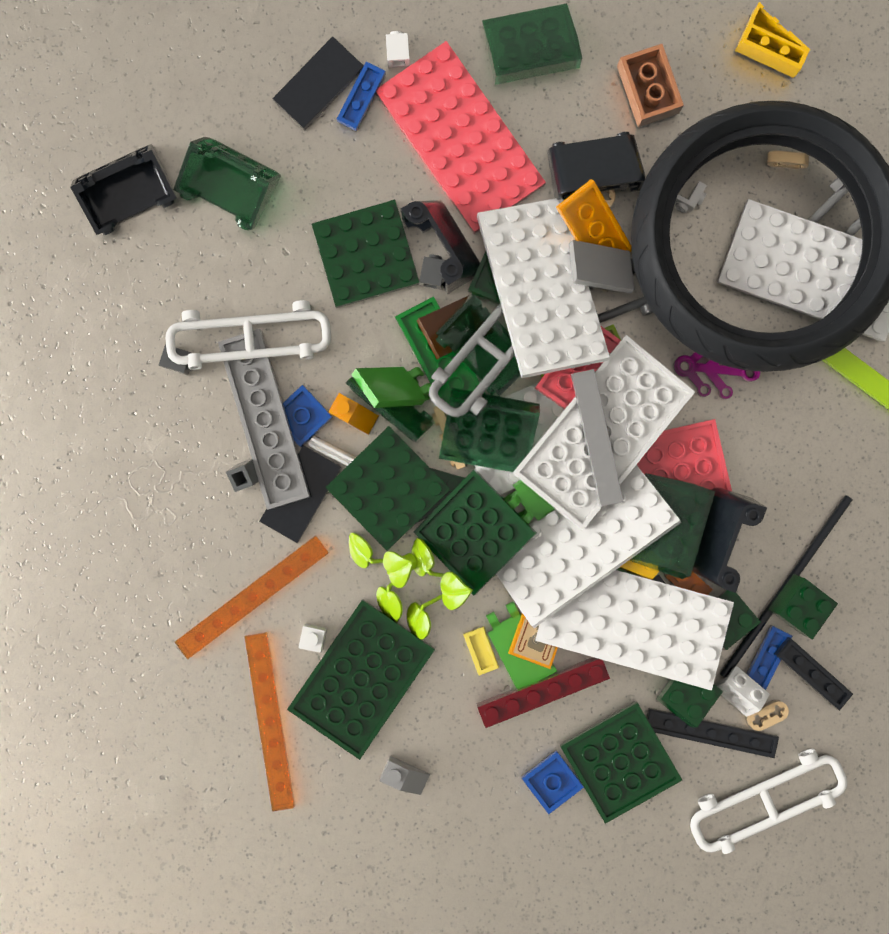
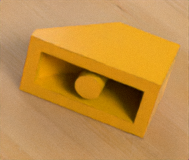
M340 393L328 411L331 415L368 435L379 415Z

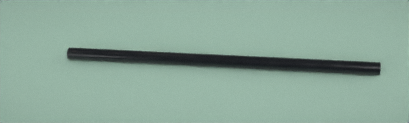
M845 495L758 618L761 623L748 632L720 672L721 676L724 678L728 677L731 670L739 663L773 613L768 610L792 575L800 576L853 501L852 498Z

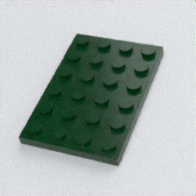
M362 599L287 710L360 760L433 654L435 648Z

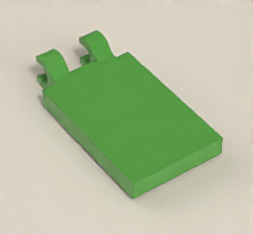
M404 367L356 368L351 374L374 408L422 405L424 401L430 399L428 393L432 384L426 383L420 387L416 379L418 376H424L420 367H415L410 371H406Z
M521 480L513 484L516 491L504 498L512 508H516L520 502L525 509L518 514L528 524L533 517L539 521L555 510L553 506Z
M511 602L505 605L511 615L510 618L499 622L494 612L486 615L493 628L487 633L517 689H520L552 675L557 670L553 663L551 669L508 654L521 618L515 603Z

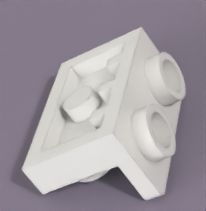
M737 666L731 670L728 677L717 681L715 684L723 691L721 696L746 717L761 711L770 695Z

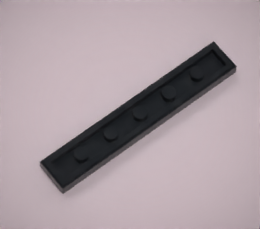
M648 708L646 718L655 733L775 759L779 740L777 735L708 720H702L698 727H690L674 713Z

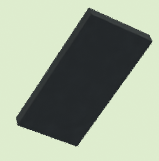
M332 36L272 99L305 130L360 74L364 65Z
M304 445L298 456L311 497L271 510L266 509L259 521L296 543L300 541L326 496L328 490L325 487L337 477L342 468Z

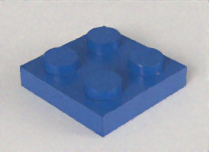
M304 385L300 386L283 402L293 439L300 447L308 442L333 418Z
M557 750L521 777L548 814L552 813L584 788Z

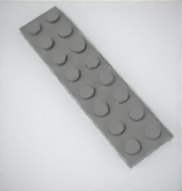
M260 329L254 330V348L265 349L266 344L262 331ZM244 334L218 342L221 352L246 350ZM270 358L224 361L267 510L310 498L311 496Z

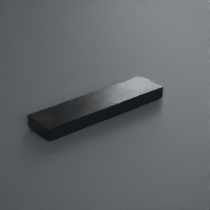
M787 637L774 653L835 709L840 711L853 695L849 689L791 638Z

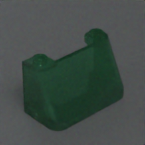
M202 137L190 142L173 190L180 193V197L186 200L200 197L236 216L235 221L240 228L252 230L256 227L279 183L281 175L275 170L217 140Z
M470 294L436 331L435 334L438 337L435 340L444 349L448 346L457 355L491 313L486 307H482V302L475 294ZM498 320L484 336L485 339L504 353L512 345L509 332ZM478 344L463 360L481 380L485 378L499 361ZM515 356L486 389L491 396L494 393L501 396L520 376Z

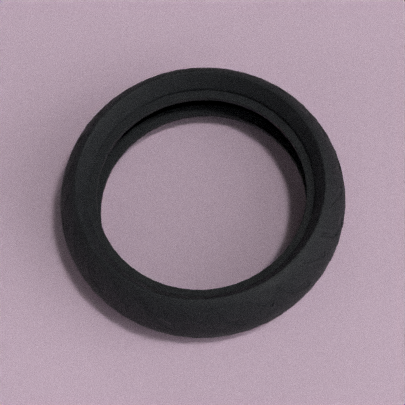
M773 100L750 102L729 107L701 119L673 140L650 169L636 201L631 231L632 258L641 291L648 305L664 327L682 344L697 354L728 367L761 372L785 371L820 362L838 353L860 337L879 317L889 302V165L875 146L856 128L837 116L805 104ZM751 145H777L792 148L823 163L842 181L856 205L862 228V254L859 268L844 298L820 321L786 332L767 333L745 330L726 323L708 312L696 301L682 282L677 272L670 246V223L673 207L678 193L689 178L704 164L723 153Z

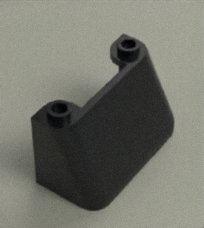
M621 132L614 137L569 144L556 142L552 144V147L547 152L554 198H557V200L562 198L564 201L590 179L595 181L601 192L615 189L625 191L627 187L630 188V192L640 191L646 179L635 136L629 132Z
M152 144L79 176L72 181L70 186L95 234L99 235L102 233L103 236L115 231L114 226L118 222L154 205H162L163 208L174 204V199H177Z
M438 200L414 201L401 208L402 220L408 230L413 227L425 233L433 228L449 254L450 258L442 263L440 269L441 276L444 279L442 286L446 293L449 294L471 281L480 262L443 202Z
M718 487L712 489L707 495L684 560L685 565L690 571L725 590L736 593L740 583V574L736 569L727 566L742 524L756 526L761 523L767 507L755 499Z

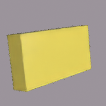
M484 626L463 633L478 675L480 676L498 669L499 665Z

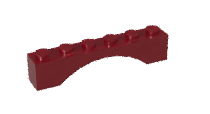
M591 657L544 680L477 703V708L485 728H488L606 681L610 677L603 660Z

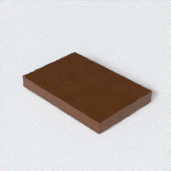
M471 294L420 317L417 323L438 360L461 349L485 322L486 317L474 294ZM490 328V330L485 334L484 337L493 333L492 328Z

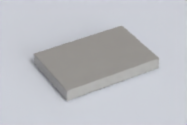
M572 240L569 243L573 283L625 293H632L635 290L630 251Z

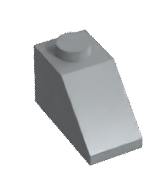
M390 756L381 774L380 782L399 791L421 795L430 774Z

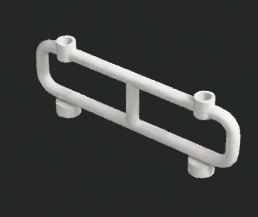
M306 300L294 302L293 312L221 319L200 320L199 311L186 310L182 312V322L173 324L166 332L168 357L177 364H188L190 370L201 369L202 363L300 354V359L308 360L313 358V353L324 351L331 343L329 319L320 311H311L310 302ZM317 319L321 323L322 341L318 344L303 343L299 346L254 348L252 327L254 324ZM242 325L244 327L246 350L210 354L191 353L188 356H180L176 353L175 335L179 331Z
M807 749L798 755L802 765L717 802L714 794L701 797L698 800L701 810L694 814L690 824L697 844L706 852L722 850L724 854H728L735 850V843L821 804L823 808L833 807L836 804L834 798L843 794L847 788V778L841 764L833 756L823 755L818 757L815 749ZM824 764L832 766L838 779V785L834 789L824 790L812 799L783 812H777L768 792L769 789ZM760 794L770 816L769 818L732 835L722 836L714 843L706 842L699 827L701 820Z

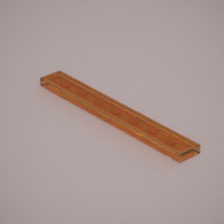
M314 536L176 640L175 644L188 660L329 554L328 550L319 538Z
M264 632L246 635L244 637L272 812L292 809L295 807L268 634Z

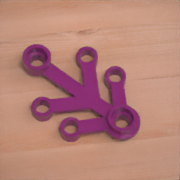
M696 352L691 356H679L674 362L676 374L681 377H688L697 388V394L701 397L708 396L711 393V387L703 383L696 372L706 374L719 390L718 395L722 399L730 398L733 395V390L723 382L718 374L741 376L745 381L752 382L757 380L761 373L760 371H752V377H748L746 375L747 370L718 365L719 363L712 360L705 364L696 363L703 357ZM681 363H687L688 369L683 370ZM702 386L707 388L706 394L701 393L700 389ZM723 389H728V396L722 394Z

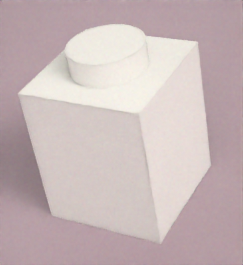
M393 31L390 34H386L388 68L409 67L408 33Z
M305 624L302 629L299 648L321 652L324 647L327 628Z

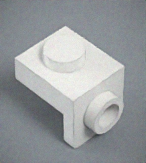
M699 181L689 199L678 194L675 208L683 213L687 211L691 213L696 204H702L707 195L704 192L707 185Z

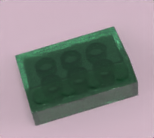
M567 3L482 20L495 85L580 68L582 54Z
M353 377L346 382L350 390L416 445L434 426L431 422L433 417L424 410L420 413L414 408L415 405L374 408Z
M452 388L449 405L454 408L460 407L473 391ZM483 393L481 396L488 403L478 416L470 410L459 417H452L447 414L439 459L514 472L532 450L540 416V404Z
M645 473L644 475L677 515L681 523L638 553L630 561L680 579L690 577L715 491L696 484Z

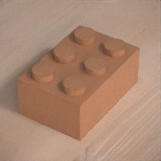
M663 44L620 57L617 69L638 127L680 113L684 104Z

